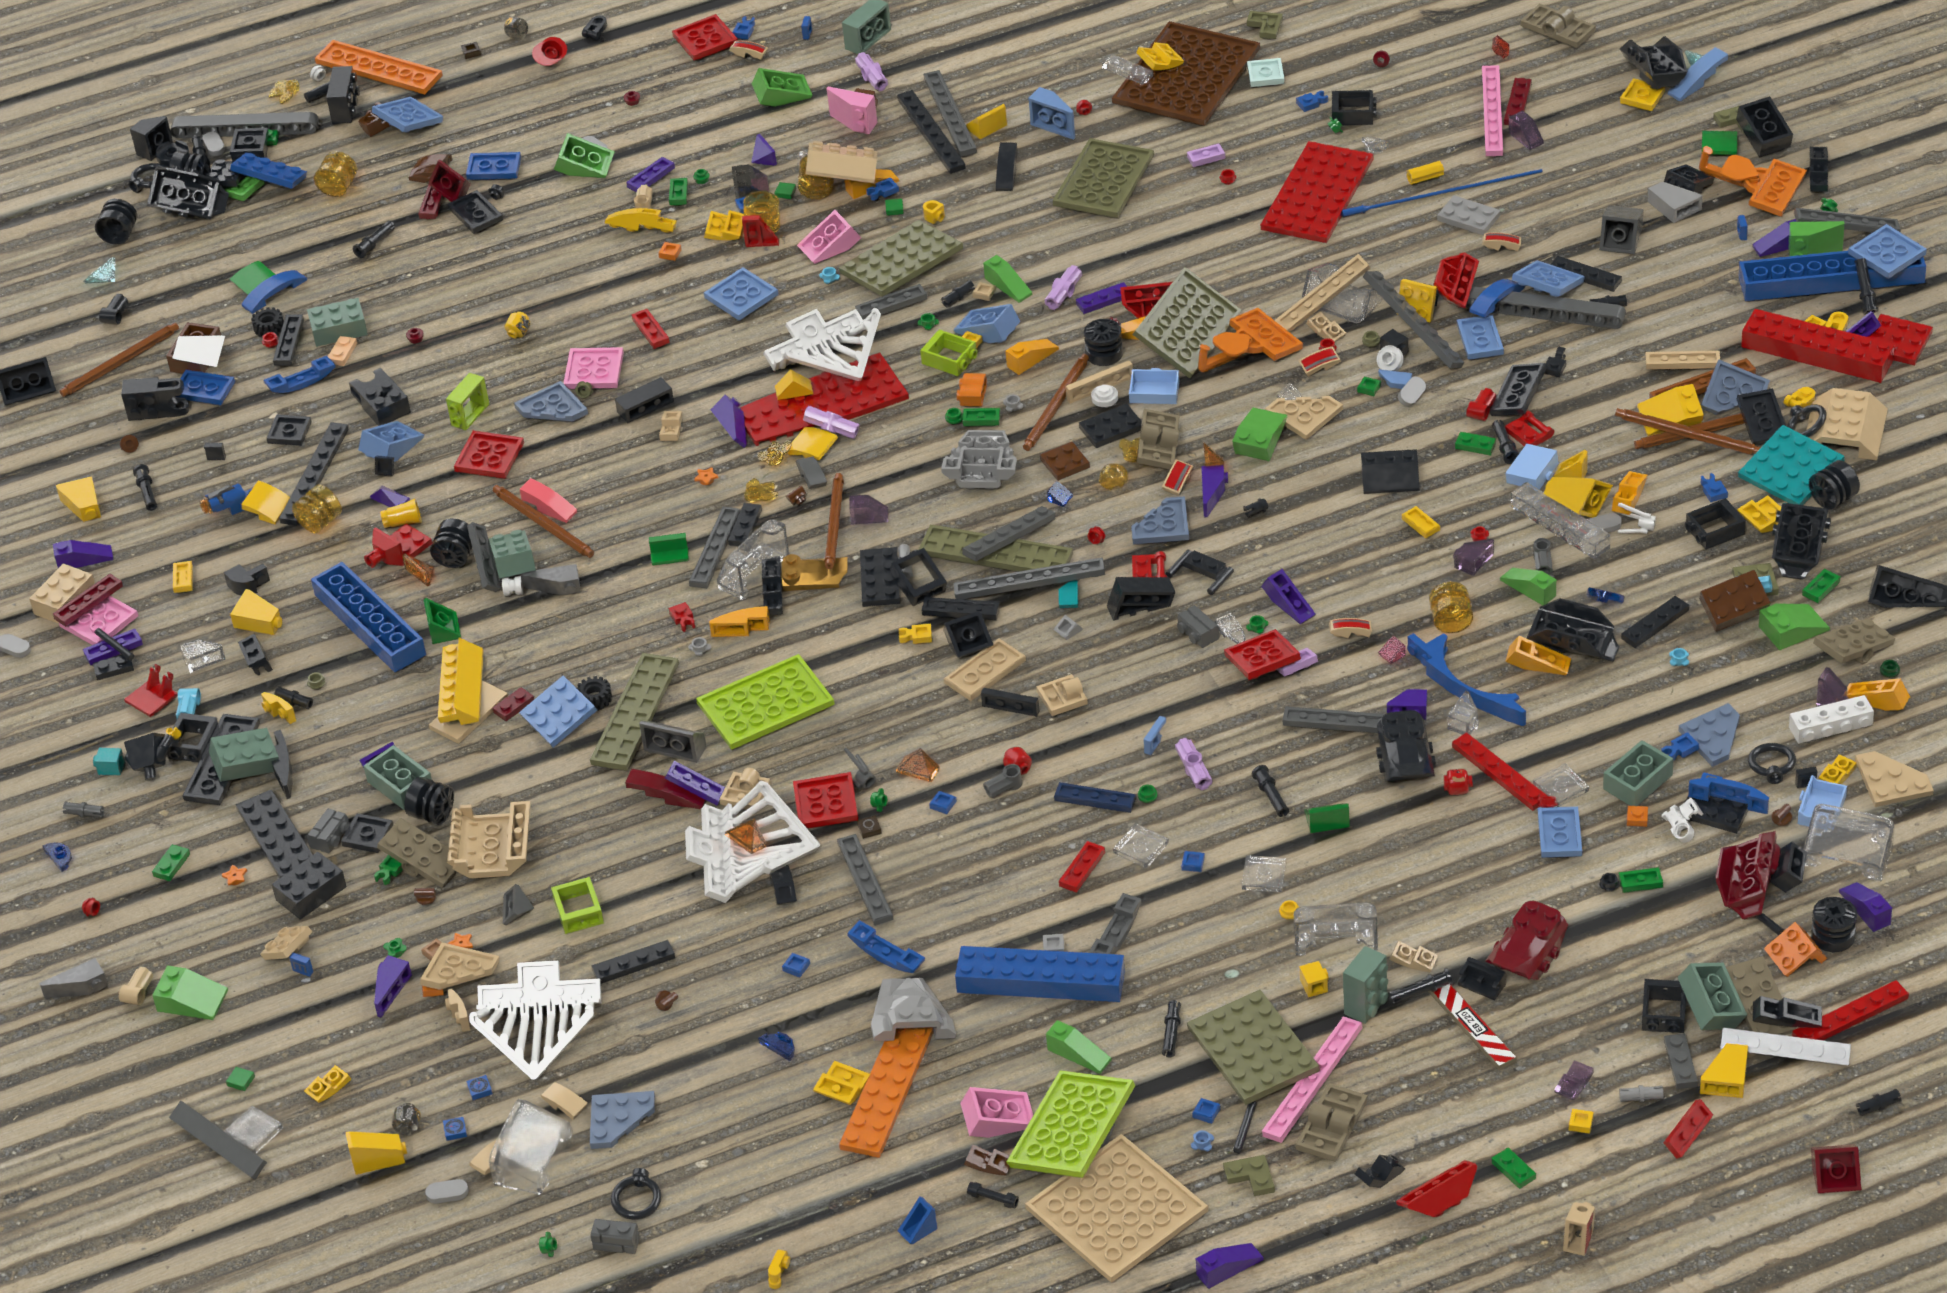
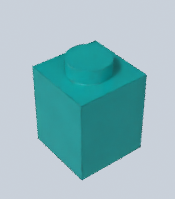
M99 747L97 755L93 757V765L96 767L98 775H121L125 764L122 749Z

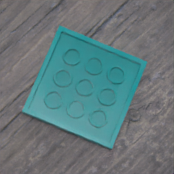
M1782 425L1738 471V477L1787 503L1804 505L1812 496L1808 486L1810 477L1834 461H1845V457Z

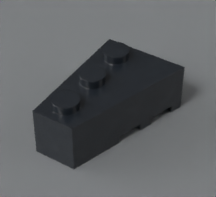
M1116 577L1107 608L1114 621L1119 620V616L1127 614L1131 617L1135 616L1136 612L1144 610L1151 612L1171 607L1175 590L1169 577Z

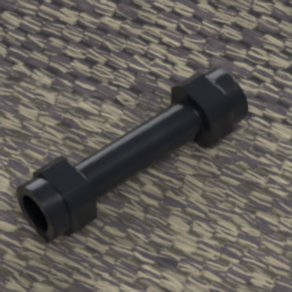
M970 1182L967 1188V1194L972 1197L978 1198L983 1196L1002 1202L1004 1207L1015 1209L1019 1202V1197L1015 1194L1008 1192L1005 1195L983 1188L982 1184L977 1182Z

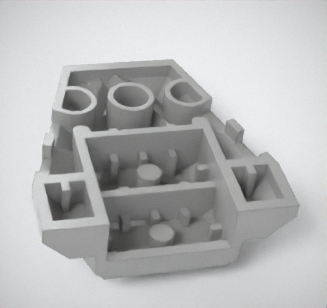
M968 430L958 441V447L951 449L950 457L946 456L943 459L941 472L949 479H954L961 488L993 489L1000 487L1002 480H1008L1015 474L1017 459L1013 456V449L1009 447V440L1004 430Z
M891 978L882 980L871 1022L874 1041L894 1040L896 1028L933 1027L935 1039L956 1038L952 1018L923 978Z

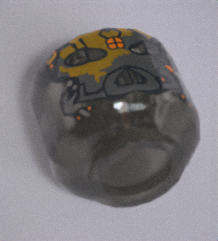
M508 18L504 24L505 34L510 38L522 39L528 33V23L523 18Z
M411 1103L399 1105L394 1110L392 1127L400 1135H411L419 1127L420 1111Z

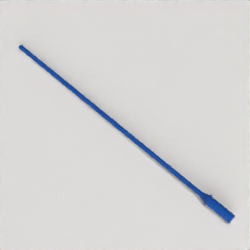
M1538 169L1371 206L1361 205L1342 210V216L1365 213L1370 209L1541 173L1543 170Z

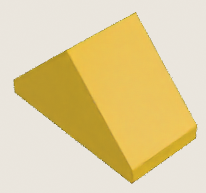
M791 369L775 385L777 400L813 394L810 379Z
M1583 450L1561 462L1554 476L1584 478L1587 473L1588 452Z

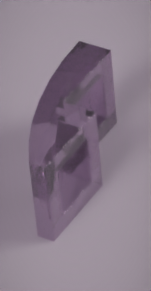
M1574 1060L1567 1074H1563L1554 1092L1575 1100L1590 1080L1594 1069Z

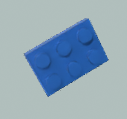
M470 153L466 172L467 180L515 179L518 177L521 153Z
M185 370L180 378L184 383L183 393L175 397L222 405L235 384V379L231 376Z

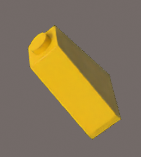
M92 476L56 485L60 501L83 522L101 518Z
M248 589L244 591L230 614L233 627L275 635L278 628L282 625L279 609Z
M1726 1043L1701 1076L1700 1094L1743 1098L1748 1045Z
M346 1132L348 1148L356 1175L405 1163L404 1155L408 1154L405 1142L400 1141L399 1134Z

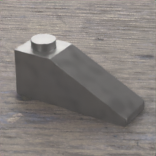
M577 564L540 569L521 574L524 589L557 595L581 593Z
M96 958L39 983L45 999L90 995L108 987L105 974Z

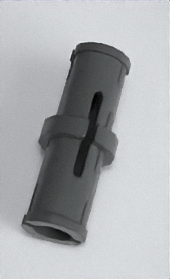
M67 801L63 804V809H66L63 810V814L79 815L82 818H85V816L102 818L104 815V806L89 805L87 802L80 804Z

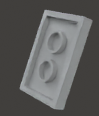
M1453 195L1438 213L1437 221L1484 235L1500 217V210Z

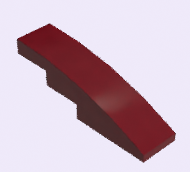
M631 768L625 782L626 788L645 790L646 796L663 798L665 804L701 809L706 803L705 799L665 779V776Z

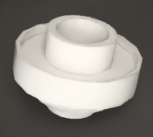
M1385 346L1379 351L1377 364L1380 369L1397 371L1402 366L1403 354L1399 348Z
M1110 385L1097 386L1091 392L1092 402L1099 407L1112 406L1118 400V391Z

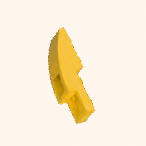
M633 208L608 215L605 219V224H609L613 228L623 227L631 232L638 231L641 225H644L647 229L657 228L662 232L669 233L673 232L676 228L677 220L660 217L661 210Z

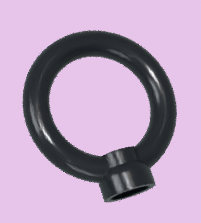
M149 163L137 167L130 175V189L137 193L142 188H151L152 181L144 182L142 178H137V176L144 171L166 166L158 163Z
M1818 404L1808 405L1804 408L1801 405H1795L1790 410L1792 418L1787 427L1794 430L1798 421L1805 420L1806 414L1818 412L1819 417L1816 423L1808 430L1800 432V434L1810 437L1823 426L1827 415L1826 410Z
M1765 743L1755 747L1749 753L1748 764L1757 774L1767 776L1769 783L1778 784L1783 780V775L1794 768L1796 755L1789 747L1783 744ZM1766 751H1778L1788 757V762L1783 767L1779 768L1776 765H1772L1767 769L1757 764L1756 757Z
M635 1168L632 1171V1176L621 1180L614 1187L611 1193V1205L614 1211L623 1218L631 1220L643 1219L653 1214L659 1207L662 1197L661 1190L658 1184L649 1178V1172L646 1169ZM630 1185L636 1187L647 1186L653 1193V1200L643 1210L629 1211L621 1206L619 1202L620 1193Z

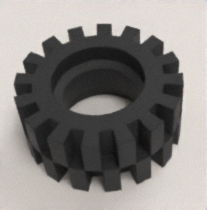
M266 307V310L262 308L260 312L257 310L256 314L252 315L253 330L259 337L269 332H273L278 335V332L281 333L284 319L279 309Z
M593 676V679L587 677V681L581 680L582 684L578 683V687H576L595 706L597 711L599 707L602 710L604 705L608 706L609 702L612 701L610 683L607 679L603 680V677H599V679H597V676ZM594 692H599L598 694H595V695H589V694L594 693Z

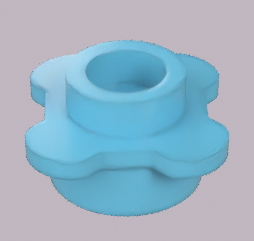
M833 267L824 268L822 273L819 274V277L823 278L826 284L840 279V275L836 274V269Z
M1676 648L1669 653L1672 666H1687L1689 664V660H1687L1689 653L1685 649Z

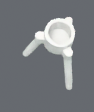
M1618 503V506L1636 513H1631L1630 515L1618 514L1638 519V526L1641 527L1640 529L1618 530V533L1647 534L1648 530L1653 531L1656 516H1651L1649 513H1644L1628 505Z

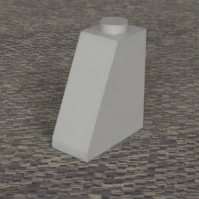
M1660 182L1648 188V203L1675 223L1702 210V195Z

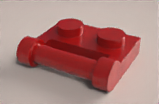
M1526 411L1520 418L1505 425L1507 433L1524 447L1526 444L1537 446L1550 439L1555 432L1550 426L1547 427L1536 419L1530 411ZM1530 422L1533 426H1535L1537 429H1539L1542 433L1539 434V433H1538L1537 431H1535L1532 427H1530L1527 423Z
M1159 551L1153 555L1132 556L1133 577H1152L1151 564H1157V575L1155 577H1167L1164 566L1166 554Z

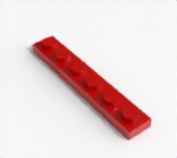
M1466 732L1452 741V748L1528 808L1534 811L1540 807L1538 805L1540 797L1547 795Z
M1895 980L1823 1015L1821 1027H1799L1793 1030L1792 1037L1824 1041L1907 1000L1909 993Z

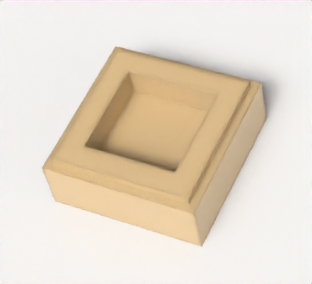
M979 282L973 291V298L990 301L996 291V285Z

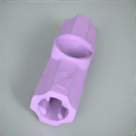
M864 52L859 53L855 58V62L861 70L863 79L869 81L874 89L879 92L885 90V87L888 86V80L882 74L879 63H874L868 54Z
M1072 265L1068 267L1061 278L1054 280L1052 290L1045 298V305L1049 309L1055 310L1059 308L1066 297L1073 295L1075 285L1082 276V271L1077 266Z
M812 406L807 407L803 421L819 426L823 430L834 434L838 433L855 439L860 426L858 423L844 419L838 414L829 411L824 412Z
M1187 738L1180 739L1175 744V749L1185 766V773L1190 776L1196 788L1200 790L1208 789L1212 784V778L1202 762L1201 753L1196 750L1191 740Z

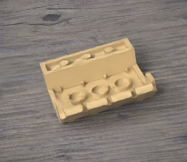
M813 141V143H809L806 174L874 183L877 151H874L873 148H864L863 150L857 149L856 146L852 145L840 147V144L836 143L824 145L823 142Z
M1832 388L1813 401L1812 404L1823 406L1827 415L1823 426L1808 438L1820 444L1823 442L1859 447L1858 458L1878 459L1888 408L1870 392ZM1818 412L1810 413L1806 430L1816 423L1819 417Z
M530 801L511 802L510 813L474 815L472 805H460L459 809H453L447 863L453 866V870L468 878L510 876L526 862Z

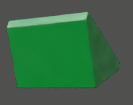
M425 598L424 605L432 644L459 639L461 634L456 611Z
M1348 803L1304 809L1310 833L1350 827Z

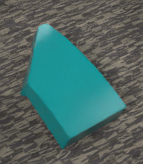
M1078 580L1069 581L1059 589V608H1078Z

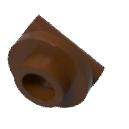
M133 435L124 436L119 443L121 450L127 453L134 452L139 445L137 438Z
M799 486L786 495V498L792 505L797 504L799 506L806 501L807 493L802 486Z
M1786 803L1780 809L1775 810L1772 813V821L1780 826L1788 825L1792 821V814L1789 812L1791 806Z
M415 888L414 896H416V901L421 905H428L434 902L436 899L435 888Z
M662 990L657 993L655 1004L659 1010L667 1011L672 1007L673 1002L678 999V995L675 992L670 993L669 991Z

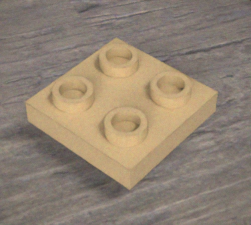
M1072 674L1036 686L1037 693L1051 716L1088 704L1079 678L1074 677Z
M748 767L742 773L733 772L719 799L720 805L726 806L729 803L734 807L759 781H764L771 785L770 779L760 777L755 769ZM760 792L743 809L747 810L764 798L763 794Z
M309 926L284 927L277 933L278 936L265 945V949L260 954L264 960L288 958L292 953H297L309 941V935L312 931Z

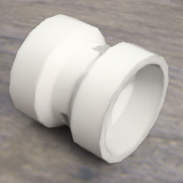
M521 576L515 577L514 580L502 578L504 596H510L514 593L523 595Z

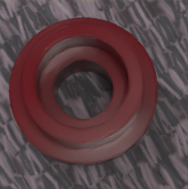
M1380 50L1374 54L1373 62L1375 65L1385 67L1389 64L1390 56L1386 51Z
M628 91L623 98L627 105L634 106L639 103L640 94L635 91Z
M411 328L406 332V338L413 344L421 342L424 336L423 330L420 328Z

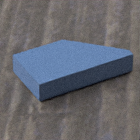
M1382 369L1378 371L1379 377L1383 378L1390 388L1402 389L1412 378V373Z
M1159 716L1143 739L1145 754L1151 755L1160 743L1162 737L1160 730L1166 723L1165 717Z

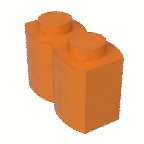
M964 373L963 378H960L959 381L960 390H957V401H960V406H982L987 389L986 374Z

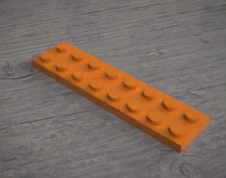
M332 40L315 57L316 64L330 68L353 66V71L358 76L421 94H426L443 76L442 70Z
M933 1027L896 1028L894 1040L884 1041L839 1143L840 1150L880 1158L932 1038Z

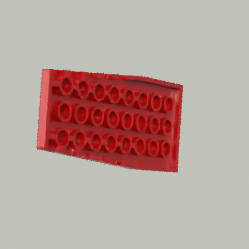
M879 352L868 356L861 381L824 371L819 375L809 378L813 394L777 400L775 392L740 408L744 412L745 430L755 446H759L761 441L769 440L773 442L776 441L778 436L786 434L787 437L794 436L793 432L802 430L804 427L816 426L803 421L804 413L808 406L824 412L829 411L838 414L842 418L849 420L908 400L909 394ZM856 360L849 364L857 367L859 362Z

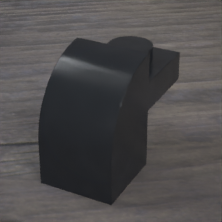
M238 564L224 572L227 586L232 592L242 596L246 589L256 594L258 593L257 587L270 581L267 567L264 564L249 571H246Z

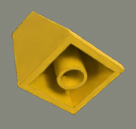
M1551 477L1545 486L1543 494L1577 514L1593 518L1597 517L1613 485L1593 478Z

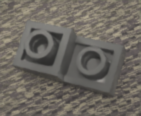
M813 456L795 461L800 475L805 478L809 489L826 486L827 480Z

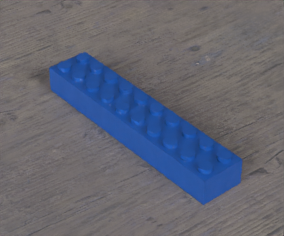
M1848 251L1739 261V282L1745 301L1861 290L1854 263L1857 259L1848 254ZM1923 257L1889 279L1867 266L1872 288L1925 283L1926 264Z

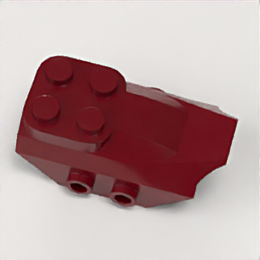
M1776 831L1761 833L1758 838L1738 845L1723 847L1720 850L1715 879L1724 906L1733 909L1744 920L1762 914L1769 878L1777 870L1780 846L1776 843Z
M1527 901L1513 917L1512 925L1510 928L1507 927L1501 940L1495 943L1493 951L1485 962L1524 978L1539 980L1543 973L1548 972L1553 959L1556 960L1558 958L1568 923L1559 910L1538 901Z

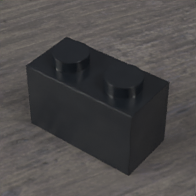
M1790 842L1780 849L1777 870L1771 875L1770 882L1785 893L1801 884L1807 852L1794 842Z

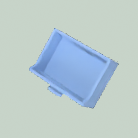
M1151 368L1150 370L1132 369L1129 403L1177 404L1179 370H1161L1160 368Z
M1526 444L1506 471V482L1533 489L1538 493L1546 480H1550L1553 477V471L1559 464L1557 450Z
M1811 775L1806 792L1802 790L1799 800L1802 803L1798 811V824L1834 832L1846 798L1847 786L1818 780Z

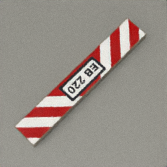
M1443 986L1438 988L1436 992L1428 991L1499 1071L1517 1062V1057L1453 986Z

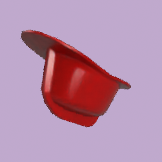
M558 37L546 38L533 48L532 57L540 65L551 66L565 57L567 45Z

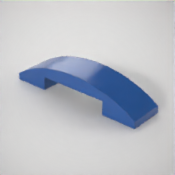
M297 270L278 273L253 289L242 302V307L253 314L266 306V299L287 286H291L293 289L307 281V277Z
M1510 279L1498 280L1478 296L1470 308V313L1485 318L1495 310L1497 302L1512 291L1521 292L1525 289V286H1521L1518 282Z
M326 355L311 361L312 367L285 378L277 374L264 379V383L272 392L284 393L300 390L324 378L335 368V364Z
M1700 778L1689 781L1688 797L1708 801L1710 796L1745 803L1748 804V810L1768 814L1769 797L1749 785L1720 778Z
M860 920L847 933V936L863 951L894 969L914 973L925 961L924 956L910 948L904 951L876 935V929Z

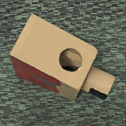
M1588 1202L1573 1203L1565 1220L1563 1251L1585 1256L1594 1229L1595 1207ZM1581 1230L1579 1234L1581 1237H1577L1575 1232Z

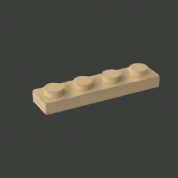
M1720 351L1646 352V369L1715 368L1718 359L1720 360Z
M1128 360L1067 385V401L1071 404L1088 397L1097 386H1115L1131 379L1133 364Z

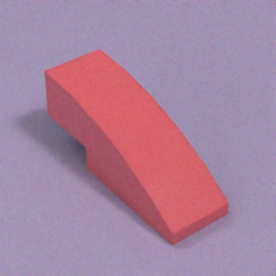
M532 478L520 488L521 499L536 505L537 511L567 523L577 513V509L561 495Z

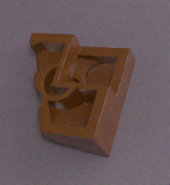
M376 102L374 105L376 106V105H380V104H382V103ZM368 110L366 115L358 121L361 128L370 137L391 126L387 121L373 114L372 110Z

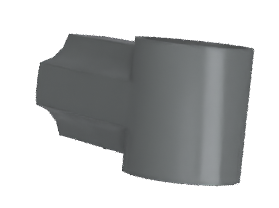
M1538 538L1533 544L1535 568L1549 575L1553 573L1551 543L1546 538Z
M1009 764L1004 767L1003 773L984 782L983 787L987 795L993 798L1008 789H1019L1022 786L1020 767L1015 764Z

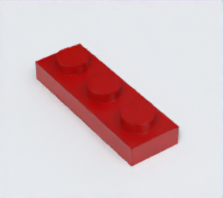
M648 309L631 314L633 322L653 349L670 343L669 337Z
M1087 841L1060 878L1059 887L1077 893L1105 854V847Z
M1701 1099L1694 1101L1663 1142L1676 1159L1681 1158L1713 1117V1113Z

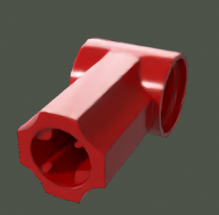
M1485 388L1481 390L1475 401H1470L1466 411L1467 417L1481 421L1487 420L1490 407L1496 399V394L1492 389Z

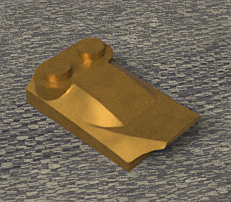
M795 554L785 556L782 560L783 591L839 588L841 579L848 573V557L836 558L834 567L827 569L824 559H800Z

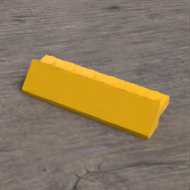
M459 638L458 644H450L443 647L438 707V720L440 723L459 720L460 725L479 722L484 651L482 647L462 638Z

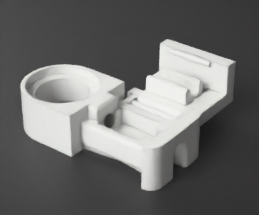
M1690 798L1679 808L1676 805L1671 806L1670 811H1665L1662 817L1670 822L1672 826L1670 830L1680 842L1687 843L1694 836V829L1687 820L1692 818V814L1698 813L1702 816L1703 812L1697 803ZM1688 828L1687 834L1683 837H1680V832L1683 829Z

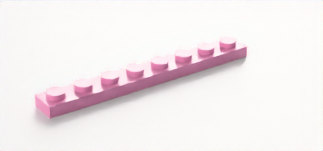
M1499 65L1482 66L1486 156L1493 157L1503 156Z
M1342 1017L1314 1057L1320 1071L1296 1082L1262 1130L1263 1137L1280 1143L1283 1142L1362 1030V1022Z

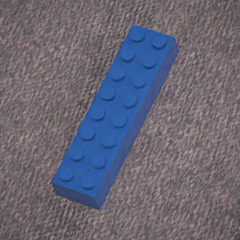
M343 562L311 578L314 595L391 670L397 672L426 655L423 638Z
M961 946L955 974L957 993L1120 1002L1125 975L1124 955Z

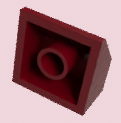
M439 159L428 185L452 202L465 196L471 183Z
M1851 1144L1811 1147L1812 1170L1817 1193L1862 1190L1858 1146Z

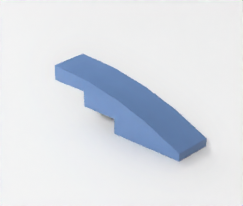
M1716 47L1713 48L1687 70L1688 72L1684 79L1676 87L1670 88L1668 95L1678 101H1682L1702 88L1704 80L1716 73V67L1728 60V54Z

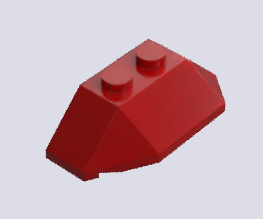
M1463 252L1440 261L1433 285L1437 287V291L1445 301L1458 308L1466 307L1479 260Z
M1173 282L1120 287L1122 306L1137 319L1145 317Z
M1464 1160L1455 1167H1451L1398 1199L1396 1203L1399 1206L1431 1217L1441 1216L1446 1209L1459 1205L1461 1200L1468 1197L1477 1165L1476 1163Z

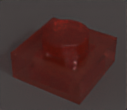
M1497 35L1493 38L1492 49L1495 54L1500 55L1504 59L1509 55L1510 45Z

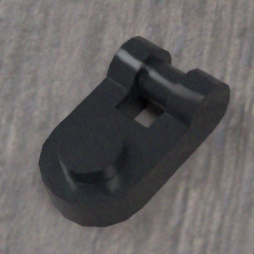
M604 16L593 17L583 28L582 37H592L594 40H599L601 33L607 27L606 18Z

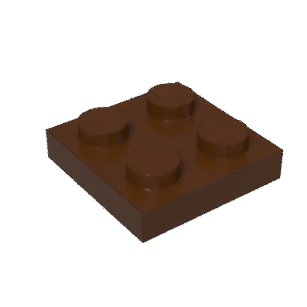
M1073 442L1040 454V460L1057 481L1090 468V462Z

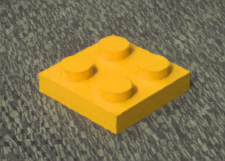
M1633 78L1620 97V103L1652 111L1665 93V87L1653 89L1646 82Z

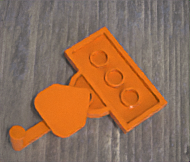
M1708 146L1703 147L1699 164L1700 171L1729 183L1745 187L1748 192L1753 194L1748 205L1781 217L1807 172L1805 169L1777 159H1773L1768 169L1762 167L1755 168L1748 158L1739 155L1729 156L1721 168L1708 163L1709 155L1713 153L1712 149Z
M1255 308L1230 319L1229 325L1236 330V333L1223 332L1213 337V344L1222 353L1207 359L1210 347L1204 344L1200 345L1198 369L1200 372H1206L1237 359L1244 353L1264 352L1275 361L1301 350L1303 343L1261 309Z

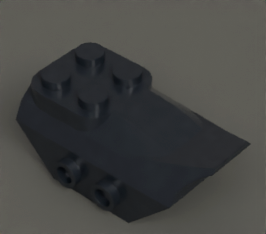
M1663 36L1653 46L1640 47L1633 40H1628L1620 48L1623 56L1640 70L1639 77L1653 89L1676 87L1688 72L1682 49L1666 36Z
M178 166L155 168L147 207L161 209L163 213L171 215L172 212H176L178 216L185 218L191 215L211 219L215 215L225 213L229 194L220 185V180L198 174L199 171L193 169L183 171V168Z
M1782 503L1781 511H1777L1776 522L1778 524L1773 526L1772 536H1775L1772 558L1777 563L1783 577L1803 580L1812 568L1818 565L1822 545L1827 543L1828 532H1826V529H1830L1831 518H1829L1831 509Z
M1561 598L1539 607L1527 635L1528 640L1558 653L1569 651L1614 662L1619 650V645L1613 634L1614 625L1598 608Z
M1414 710L1389 712L1383 715L1377 724L1379 747H1376L1377 759H1381L1379 761V771L1384 773L1385 781L1435 776L1433 769L1436 767L1435 756H1431L1433 745L1432 742H1428L1425 722L1421 714Z

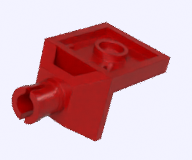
M407 523L390 536L375 527L372 537L373 551L365 555L364 560L371 568H374L382 561L389 565L404 566L432 544V539Z

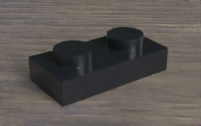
M123 655L93 663L97 681L134 671L132 660L129 661Z

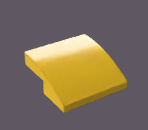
M1154 42L1152 48L1138 47L1136 52L1152 70L1170 69L1184 63V60L1165 43Z
M729 210L728 215L711 211L704 238L712 240L739 239L743 226L742 216L746 214Z
M804 427L786 450L789 455H803L804 458L813 456L816 460H820L838 437L826 430Z
M258 480L241 505L243 510L258 514L259 520L276 525L290 497L281 490Z
M1767 495L1756 503L1753 500L1738 508L1737 511L1759 532L1764 533L1773 531L1774 524H1778L1776 522L1777 511H1781V506Z
M834 1061L827 1074L822 1073L813 1091L851 1105L861 1095L870 1074Z

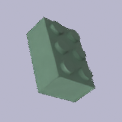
M868 0L842 22L846 50L856 54L865 52L891 30L889 4L887 2Z
M359 298L307 309L316 347L335 343L340 336L357 338L368 335Z
M514 530L511 534H497L489 538L499 579L536 570L525 530Z
M267 728L212 737L210 741L209 754L220 782L274 772L271 761L277 760L279 757Z
M1641 740L1604 772L1603 790L1630 806H1638L1673 775V758Z
M394 745L364 765L367 782L403 810H405V796L412 781L417 777L432 780L431 773Z
M1364 946L1343 972L1345 1015L1366 1024L1370 1018L1376 1015L1381 1004L1386 1003L1389 993H1387V955Z
M1724 962L1690 963L1678 976V980L1701 1030L1735 1029L1747 1016Z

